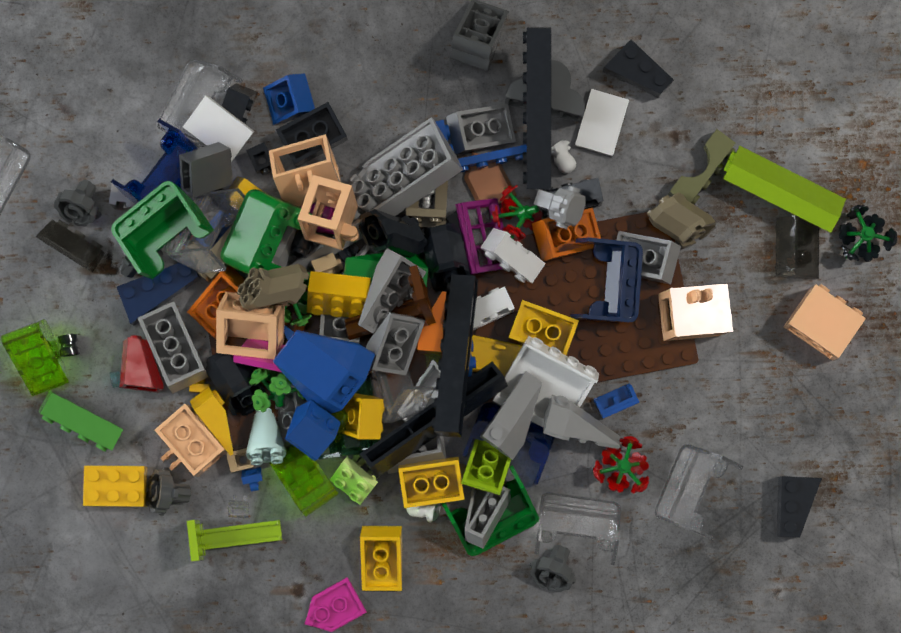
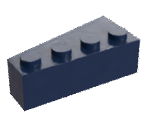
M190 258L164 268L154 279L143 276L117 286V290L129 322L134 326L139 323L138 317L158 309L201 278L194 260Z

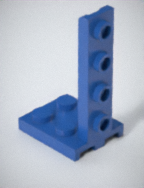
M444 120L436 121V124L448 141L450 136L449 126L444 124ZM527 145L459 158L458 160L463 168L461 172H466L469 170V167L474 166L477 169L488 167V163L496 162V165L508 162L507 159L515 158L516 161L523 160V152H527Z

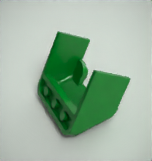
M513 465L509 468L514 479L507 482L504 486L511 489V501L483 549L465 541V525L468 510L457 508L450 512L446 503H441L467 554L470 556H476L534 526L539 520L532 501Z

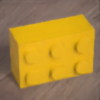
M310 271L307 313L350 318L361 315L370 288L371 278Z
M459 457L399 465L398 470L404 508L464 500Z
M84 466L83 506L147 507L146 466Z

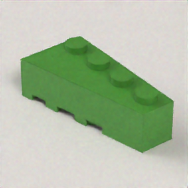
M51 390L39 409V413L43 415V420L51 424L54 421L61 424L60 429L71 433V431L78 433V438L87 443L89 440L96 442L95 447L105 452L107 449L113 450L123 431L121 427L83 407L77 406L66 398L56 395Z

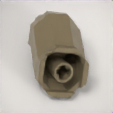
M680 192L672 197L664 196L659 200L657 207L647 212L652 225L678 241L682 248L694 245L696 239L700 238L702 240L716 227V222L711 215L686 200Z
M300 264L268 271L263 268L256 269L253 267L250 269L244 283L238 287L239 301L242 307L249 311L277 304L290 306L289 303L296 304L306 290L307 285L303 283L304 278L308 280L309 274L306 268Z

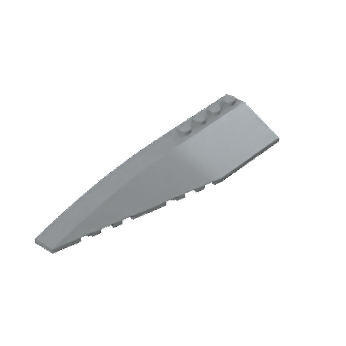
M432 117L372 157L362 166L364 169L358 175L354 174L349 179L351 182L348 185H352L358 205L352 226H356L358 230V240L363 238L359 230V224L362 223L360 215L376 209L396 216L463 170L456 154ZM316 232V234L336 239L334 234ZM346 241L343 249L355 242ZM313 242L310 253L307 254L306 258L295 256L290 251L286 266L300 264L307 270L312 267L311 261L330 253L335 255L341 250Z

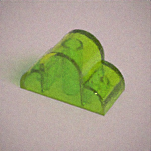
M45 319L1 335L2 344L32 397L70 383L65 365L58 351L56 340Z
M294 445L286 449V456L283 458L282 463L272 464L269 462L305 517L339 495L317 461L312 460Z

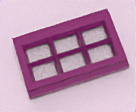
M492 198L455 204L470 274L504 270L499 266L500 262L498 260H490L484 255L485 251L480 248L493 228L503 231L502 218H500L501 228H498V222L494 223L491 218L492 211H495V205L498 206L499 214H501L498 199Z

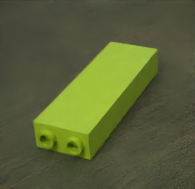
M739 146L736 152L732 151L723 169L726 171L724 180L830 233L832 232L840 218L846 201L845 198L742 146Z

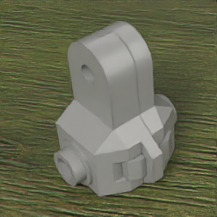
M569 186L568 189L559 188L554 194L538 189L534 205L548 209L549 218L557 222L556 226L567 229L568 226H576L580 221L585 208V196L579 193V188Z

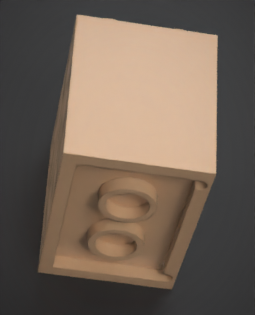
M815 284L803 297L784 325V328L833 361L841 356L866 318L862 316L863 312L859 309L847 306L846 301L840 296L834 297L831 295L827 287L822 284L819 286Z

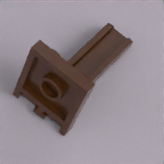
M418 266L409 267L411 275L408 276L411 288H413V299L403 301L400 307L396 306L390 313L417 318L425 317L428 325L436 323L428 290ZM361 315L344 320L349 340L371 334V332L358 325Z

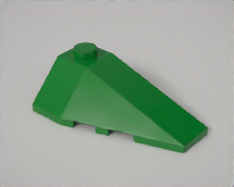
M384 252L345 258L344 275L371 278V283L376 266ZM420 253L412 257L403 256L426 271L423 280L427 287L428 267L423 254Z

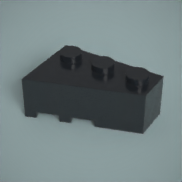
M632 40L605 65L602 71L657 98L674 81L669 74Z

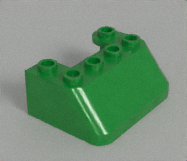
M170 181L160 184L114 221L111 227L113 236L137 273L150 279H154L164 269V261L158 251L186 228L190 230L194 237L200 239L208 236L214 229L198 205L178 185Z
M257 189L248 191L221 250V260L246 274L253 267L256 269L263 268L267 271L281 268V266L272 263V260L287 226L301 230L298 222L301 208Z

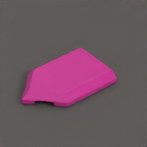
M348 577L312 597L305 625L333 632L367 613Z

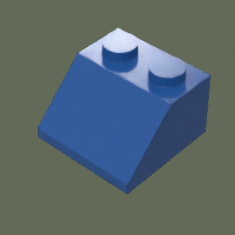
M305 73L286 75L263 87L274 125L295 120L315 109Z
M310 400L296 407L285 440L316 461L336 438L341 422Z

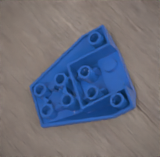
M296 330L274 358L273 362L307 401H314L328 413L332 414L341 411L365 382L375 353L358 343Z

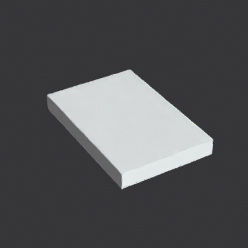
M591 89L575 146L613 157L629 100Z
M208 95L203 98L183 126L184 129L207 146L220 142L231 148V162L254 133L250 127Z

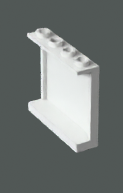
M528 336L504 377L508 387L496 394L493 401L502 405L525 371H527L542 382L531 421L543 427L544 413L552 395L564 396L580 407L594 383L598 382L599 373L592 366H585L579 363L575 357H568L562 354L558 348L545 345L539 338Z

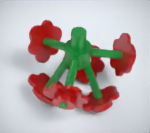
M518 185L513 188L508 186L504 188L502 192L503 197L500 199L502 201V214H499L498 206L495 205V211H492L491 218L494 223L498 222V228H501L500 218L505 217V219L510 220L512 216L517 215L519 222L516 227L508 224L503 228V231L508 232L511 235L510 238L514 241L521 242L526 235L521 232L520 227L523 225L525 228L533 231L532 223L542 220L543 213L537 205L531 207L528 205L523 206L512 194Z
M633 436L620 438L621 445L627 447L624 459L622 460L623 456L620 453L621 448L606 447V450H603L601 453L603 456L602 463L604 465L610 464L614 467L603 469L600 462L596 460L595 467H593V475L602 484L605 480L604 473L618 470L620 473L613 472L611 477L607 478V482L609 483L608 488L611 491L617 490V492L621 493L630 486L626 480V475H623L628 473L636 482L632 486L631 493L643 492L648 487L649 477L646 476L638 479L633 473L637 472L638 475H642L644 471L649 469V463L646 461L647 457L639 452H634L632 458H629L631 449L642 448V444Z

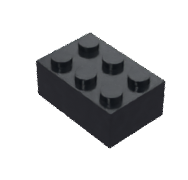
M329 102L276 129L284 146L325 134L331 149L348 140ZM321 145L290 153L289 156L297 168L323 154L324 151Z

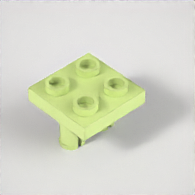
M354 455L352 459L347 456L330 478V481L337 488L345 492L351 500L361 505L378 481H376V477L372 475L373 473L370 469L366 472L361 468L365 463L363 458L357 462L360 458L359 455Z

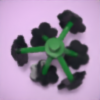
M855 205L847 214V217L850 219L858 217L863 228L861 231H857V228L853 227L850 222L841 224L839 228V238L842 239L844 245L855 242V236H860L861 238L851 250L841 245V248L844 250L843 255L850 261L853 259L859 261L858 256L863 257L866 262H870L873 258H878L880 246L873 245V242H871L873 238L884 240L883 246L886 251H890L892 246H895L897 243V232L893 228H890L884 236L877 234L883 232V226L885 225L883 218H879L877 214L872 216L866 215L864 219L862 218V215L869 210L868 206ZM857 248L859 249L858 256L854 253Z

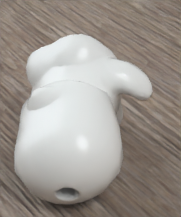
M562 140L551 147L554 164L563 174H569L576 168V161L568 152L571 147L568 146L570 142L567 140Z
M438 503L406 508V510L412 517H426L428 522H433L438 518L441 506Z

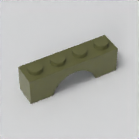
M716 129L703 147L708 158L706 170L696 177L681 176L668 195L672 197L680 192L686 200L695 205L700 198L697 194L701 189H707L712 182L709 178L713 173L716 175L724 166L721 162L725 157L729 159L732 151H735L733 146L736 143Z

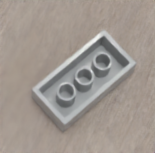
M174 301L138 317V321L164 380L172 394L209 377Z

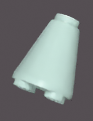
M267 408L266 412L256 410L247 445L246 457L248 460H251V465L255 466L268 462L280 464L286 456V448L275 416L270 408Z

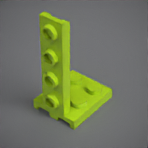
M200 520L187 521L191 561L204 560L207 549L283 540L280 520L203 529V524H200Z

